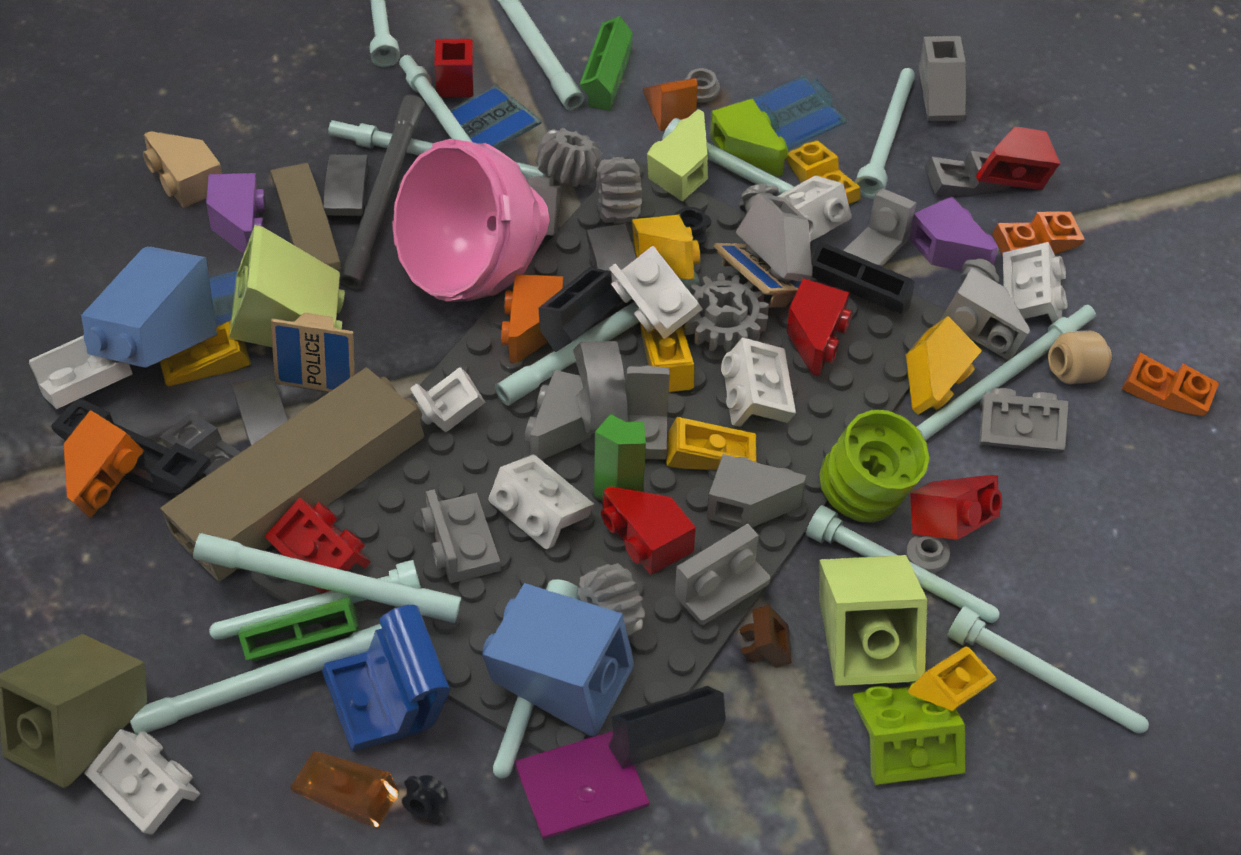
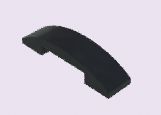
M83 399L74 401L51 425L52 430L66 441L90 410L125 431L144 450L137 459L134 468L125 474L124 478L158 491L181 494L190 488L211 464L208 457L178 443H175L169 449L115 424L109 411Z

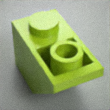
M753 98L712 111L710 138L716 147L775 177L783 175L785 158L788 157L787 144L782 136H778L775 133L765 111L761 112Z

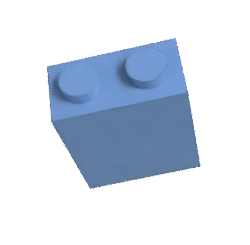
M150 246L142 248L81 315L87 354L146 368L216 336L217 330L206 257Z
M526 583L523 584L516 598L510 599L507 603L503 620L495 634L488 636L482 653L491 681L592 737L598 735L634 667L623 613Z

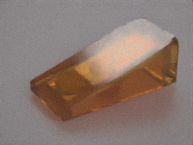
M317 751L312 752L290 787L293 792L358 822L376 828L381 825L399 794V789L389 772Z

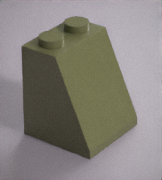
M81 634L1 672L0 734L3 757L63 788L71 785L102 752L120 729L122 730L147 703L145 663Z

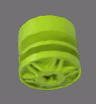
M870 410L859 414L846 427L838 438V442L823 459L819 472L821 489L829 503L846 517L858 522H878L886 519L894 513L926 474L930 459L927 443L917 427L905 417L888 410Z

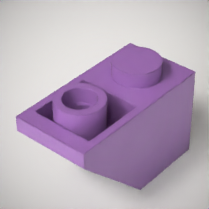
M256 173L208 174L206 205L211 230L244 254L254 225L264 227L263 218H259V212L266 211L265 190L258 189Z
M949 197L914 213L909 240L931 265L962 271L963 264L970 259L976 260L980 258L989 261L993 265L995 264L998 251L995 240L990 234L982 230L973 220L970 212L962 208L953 197Z

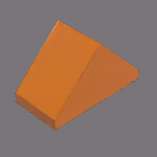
M696 78L677 80L643 88L644 96L660 131L666 130L674 118L680 120L687 119L696 111L698 90Z

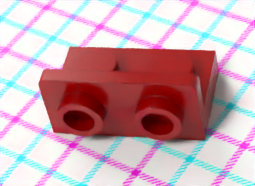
M299 497L264 536L283 556L344 571H349L355 563L363 568H366L371 563L361 552L365 544L347 528L341 532L334 525L338 517L321 502L313 506ZM314 587L320 593H326L331 591L319 587Z

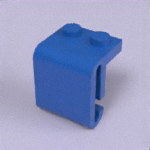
M416 605L401 606L384 614L379 619L381 629L375 630L368 652L324 664L322 672L351 752L426 731L436 723L450 692L448 682L420 610Z

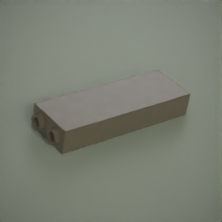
M366 367L160 507L170 534L192 556L200 533L236 541L243 546L264 551L272 545L264 536L299 497L313 506L318 502L328 506L423 439L424 433L420 422L423 416L422 412L411 398L407 397L404 399L398 394L386 377L379 378ZM197 560L218 582L239 569Z

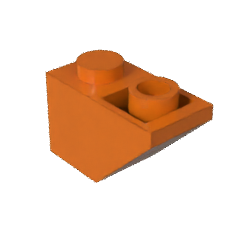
M515 274L513 290H506L504 312L506 315H510V322L503 321L501 330V346H509V363L520 362L548 343L540 331L538 308L563 289L562 276Z
M91 410L64 443L67 498L89 518H92L96 511L106 504L111 492L125 474L134 468L137 459L144 451L125 431Z

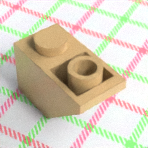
M153 131L145 133L147 150L143 151L144 160L152 173L156 171L159 173L160 181L166 194L169 197L174 195L183 208L206 199L208 174H222L219 161L205 142L199 139Z

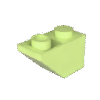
M699 109L687 119H682L668 136L662 141L654 143L647 153L648 179L682 202L708 179L704 112Z

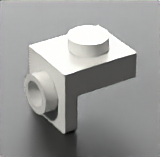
M461 367L429 391L424 390L419 384H415L410 388L418 401L416 404L422 412L423 416L421 419L427 425L434 422L445 432L486 403L469 375Z

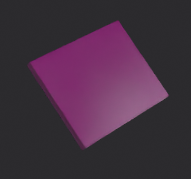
M613 731L514 761L542 840L650 806L635 766L632 765L622 769L609 748Z

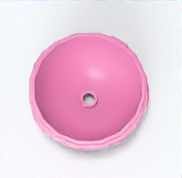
M447 139L432 143V148L420 154L403 176L394 203V221H392L394 245L397 248L399 261L414 284L438 300L446 302L471 301L500 293L514 282L515 274H523L526 271L547 233L550 218L548 207L543 198L529 185L526 177L520 170V166L515 161L486 143L478 144L469 141Z

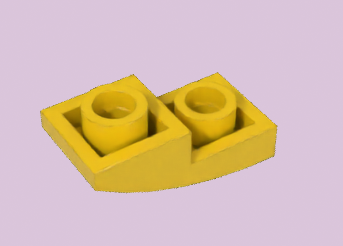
M818 140L806 143L788 152L786 160L801 183L816 175L843 183L849 204L861 199L860 186L839 170L838 156Z

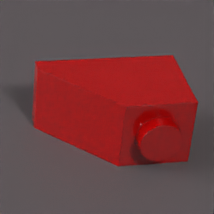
M1014 127L993 149L976 174V178L979 182L1042 190L1061 163L1046 131Z

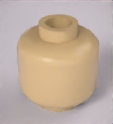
M1091 330L1061 334L1054 341L1048 353L1051 371L1061 382L1069 385L1100 381L1106 375L1112 360L1111 349L1107 345L1106 340L1100 333Z

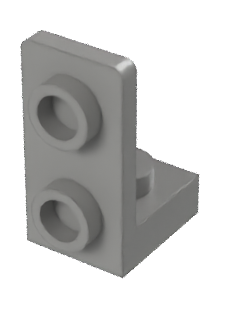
M881 188L875 194L868 227L843 251L883 266L908 241L917 202Z
M647 365L641 367L630 366L627 368V422L644 421L646 437L645 459L666 460L670 369L667 367Z

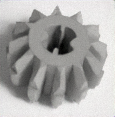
M565 128L559 131L552 129L543 136L542 142H539L535 162L538 164V170L541 173L548 174V178H554L560 181L561 184L568 183L576 187L578 184L589 185L590 181L594 180L597 168L601 163L602 152L599 150L600 145L590 141L589 136H582L577 131L570 132Z
M612 157V159L602 160L597 168L596 178L598 214L604 223L626 224V222H632V219H637L641 213L642 188L640 168L634 159Z
M619 563L613 565L606 564L596 567L580 577V588H578L577 594L581 601L623 613L628 636L642 629V618L645 617V611L641 604L643 597L639 595L638 583L633 582L631 572L628 569H624Z

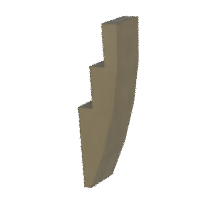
M304 163L270 170L273 186L279 199L281 214L287 228L289 242L335 270L341 269L332 232L309 164Z

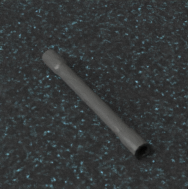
M404 96L394 122V131L360 226L340 272L339 283L348 289H359L365 277L375 239L410 140L416 132L425 106L424 101L418 96Z

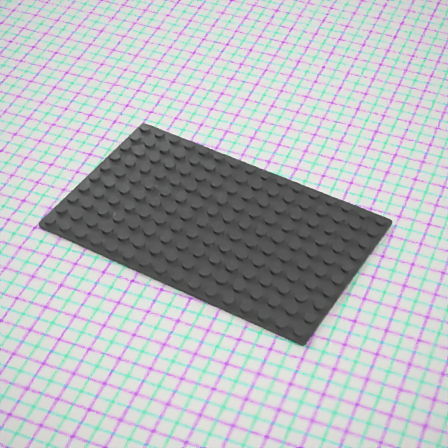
M635 160L640 168L642 188L641 213L637 219L674 215L685 207H695L702 210L705 215L711 218V226L706 229V243L699 245L700 264L694 265V271L699 277L700 286H702V278L704 276H707L713 282L717 281L719 273H723L725 280L731 281L735 275H739L740 284L744 285L749 282L733 266H722L724 258L717 253L718 250L714 247L715 243L747 244L735 233L747 213L697 189L682 202L648 179V166ZM596 189L536 254L522 275L562 276L564 288L589 267L593 268L586 230L620 225L613 224V222H603L598 214ZM626 222L625 225L634 248L632 222ZM810 244L812 260L817 247ZM813 277L810 279L811 281L839 289ZM513 282L420 384L424 390L429 391L461 367L469 375L486 403L447 432L443 431L434 422L427 425L420 419L424 433L423 439L326 507L338 517L334 525L341 532L347 528L365 544L361 552L371 561L366 568L355 563L348 572L378 579L389 576L390 570L397 569L396 564L414 560L421 588L462 597L456 623L422 616L450 688L447 699L503 732H506L518 695L491 681L482 653L488 636L495 634L500 626L509 600L516 598L524 583L546 590L549 581L558 579L568 581L580 588V577L596 567L619 563L624 569H628L631 572L633 582L638 583L639 595L643 597L641 604L645 611V617L642 618V629L628 636L634 667L598 733L600 735L613 731L611 716L692 691L768 585L708 623L700 625L675 597L677 566L740 528L707 519L709 492L717 470L680 469L667 466L665 459H645L644 492L672 497L696 527L694 552L650 575L641 563L636 564L630 558L625 548V542L617 532L611 533L601 518L603 501L594 496L595 433L592 434L591 439L542 460L594 503L588 518L560 530L553 547L549 549L543 548L489 502L488 498L500 467L530 456V442L525 441L526 426L531 416L537 417L538 415L537 400L542 385L549 386L552 378L550 377L545 380L538 388L509 406L505 405L497 395L495 389L497 383L523 367L534 364L554 351L548 342L520 362L509 363V346H501V330L503 321L510 322V315H506L504 312L506 290H513ZM754 285L753 292L761 291ZM849 293L847 309L853 311L848 330L845 334L839 332L836 338L840 342L833 363L826 362L820 376H816L810 373L787 334L789 309L793 299L786 307H769L766 331H760L758 342L785 349L796 414L788 423L751 414L741 427L732 425L730 411L726 404L725 378L721 372V364L726 355L724 346L718 345L714 351H710L709 342L704 341L697 345L694 343L695 333L685 334L694 362V388L691 390L669 392L667 433L676 417L756 433L757 463L776 468H787L795 473L806 475L801 507L752 528L759 535L756 561L770 575V582L806 534L807 527L817 509L821 505L826 506L829 502L821 489L819 477L823 459L857 415L870 410H888L891 412L896 410L910 390L906 354L929 328L940 322L946 311L945 308L913 293L911 301L901 315ZM764 294V302L770 304L773 295ZM622 299L587 330L633 303L634 300L631 299L625 303ZM641 322L610 340L617 341L625 384L628 367L648 365L640 329ZM576 362L561 370L562 372L580 376ZM412 393L409 396V398H411L415 403L418 402L414 394ZM434 489L438 502L472 493L478 494L500 559L501 571L449 583L445 567L437 569L431 548V543L436 542L434 533L426 534L423 527L420 509L427 507L426 491ZM275 547L271 550V553L282 555ZM254 571L251 574L252 583L256 587L283 603L322 594L310 585ZM371 600L353 603L356 608L360 630L380 624L379 619L384 614L398 608ZM342 616L320 622L319 624L328 628L346 623L347 618ZM534 705L522 743L542 753L591 738L592 736L583 733Z

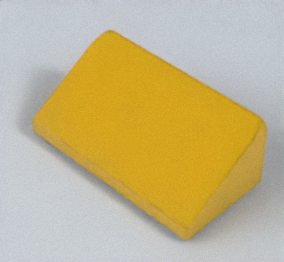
M965 646L926 671L907 692L917 698L953 711L989 687L997 679L975 653Z

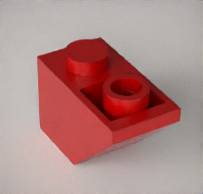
M435 39L434 66L436 92L441 98L474 97V40Z
M803 278L790 305L787 334L810 373L820 376L825 363H833L840 342L836 338L839 332L843 334L847 332L853 311L847 309L849 292Z
M998 475L933 481L910 492L912 534L959 540L1000 517L1002 494L998 489Z
M611 486L603 490V510H601L603 523L611 533L617 532L625 542V548L630 558L636 564L641 563L650 575L694 552L696 527L672 497Z

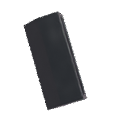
M819 242L811 260L813 278L902 315L912 299L915 281L827 243Z
M589 267L538 308L540 331L555 352L573 342L622 301L611 285V271Z
M704 686L611 716L613 736L609 743V748L623 769L718 737L726 721L724 693L712 687Z

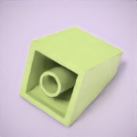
M254 225L236 275L229 338L272 347L271 319L294 322L303 313L333 317L334 328L342 329V321L336 320L337 313H340L345 295V291L339 289L340 272L266 228Z
M907 556L819 559V602L835 686L916 682L925 673L927 597Z

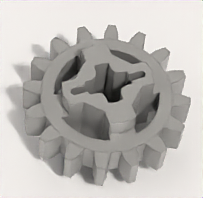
M719 273L717 281L713 282L710 278L704 276L702 278V286L694 283L690 285L689 292L703 310H701V316L697 313L685 323V334L695 333L694 343L697 345L704 341L709 342L710 351H714L718 345H723L726 353L730 352L732 345L737 344L742 337L759 341L760 331H766L769 310V303L764 302V293L762 291L753 292L754 284L750 281L744 285L740 284L739 275H735L731 281L725 280L723 273Z

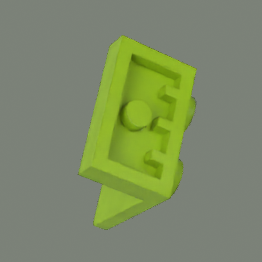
M914 683L910 686L897 688L876 686L867 689L865 692L854 693L853 704L870 735L871 777L875 785L966 773L965 723L957 710L951 711L909 694L907 690Z

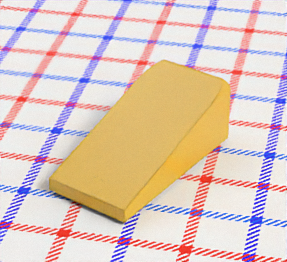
M231 320L216 327V336L160 361L167 386L236 371L251 365L245 341L229 338Z
M640 323L648 366L667 367L670 369L669 392L693 389L694 362L683 327H679L667 338L663 339L656 328L648 333Z
M676 417L667 433L666 465L669 467L717 470L723 454L733 457H745L753 462H757L756 433Z

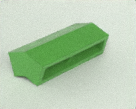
M620 16L601 24L581 79L580 86L588 95V107L608 111L612 109L633 43V32Z
M610 414L595 431L594 496L603 501V490L610 486L644 492L646 453L644 421L625 422Z
M350 597L242 626L238 636L245 659H251L252 662L350 636L360 631L356 608ZM342 616L347 618L346 623L309 633L305 632L306 626ZM291 630L295 631V637L255 647V640Z

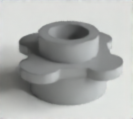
M756 184L747 188L741 194L743 201L739 203V208L746 210V213H748L759 193L775 196L779 193L778 187Z

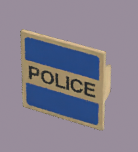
M715 243L714 247L718 250L717 253L724 258L722 266H733L765 295H773L769 304L770 308L786 307L795 297L802 281L791 280L787 283L777 279L769 271L771 266L763 259L757 258L747 251V244Z
M303 313L294 322L271 319L276 384L330 392L355 375L353 331L334 328L333 317Z

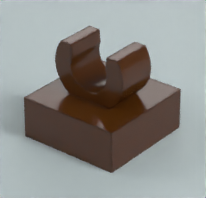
M769 605L754 609V623L741 627L740 634L747 641L755 640V642L751 646L741 648V654L751 662L759 661L765 657L775 668L792 663L789 625Z

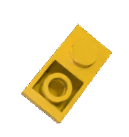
M679 215L632 219L636 258L654 246L678 278L694 279V265L700 264L699 244L697 240H693L691 228L685 227Z
M949 316L929 328L906 354L912 410L917 415L930 407L938 410L946 404L954 394L950 388L954 383L958 385L971 375L975 370L971 363L982 352Z

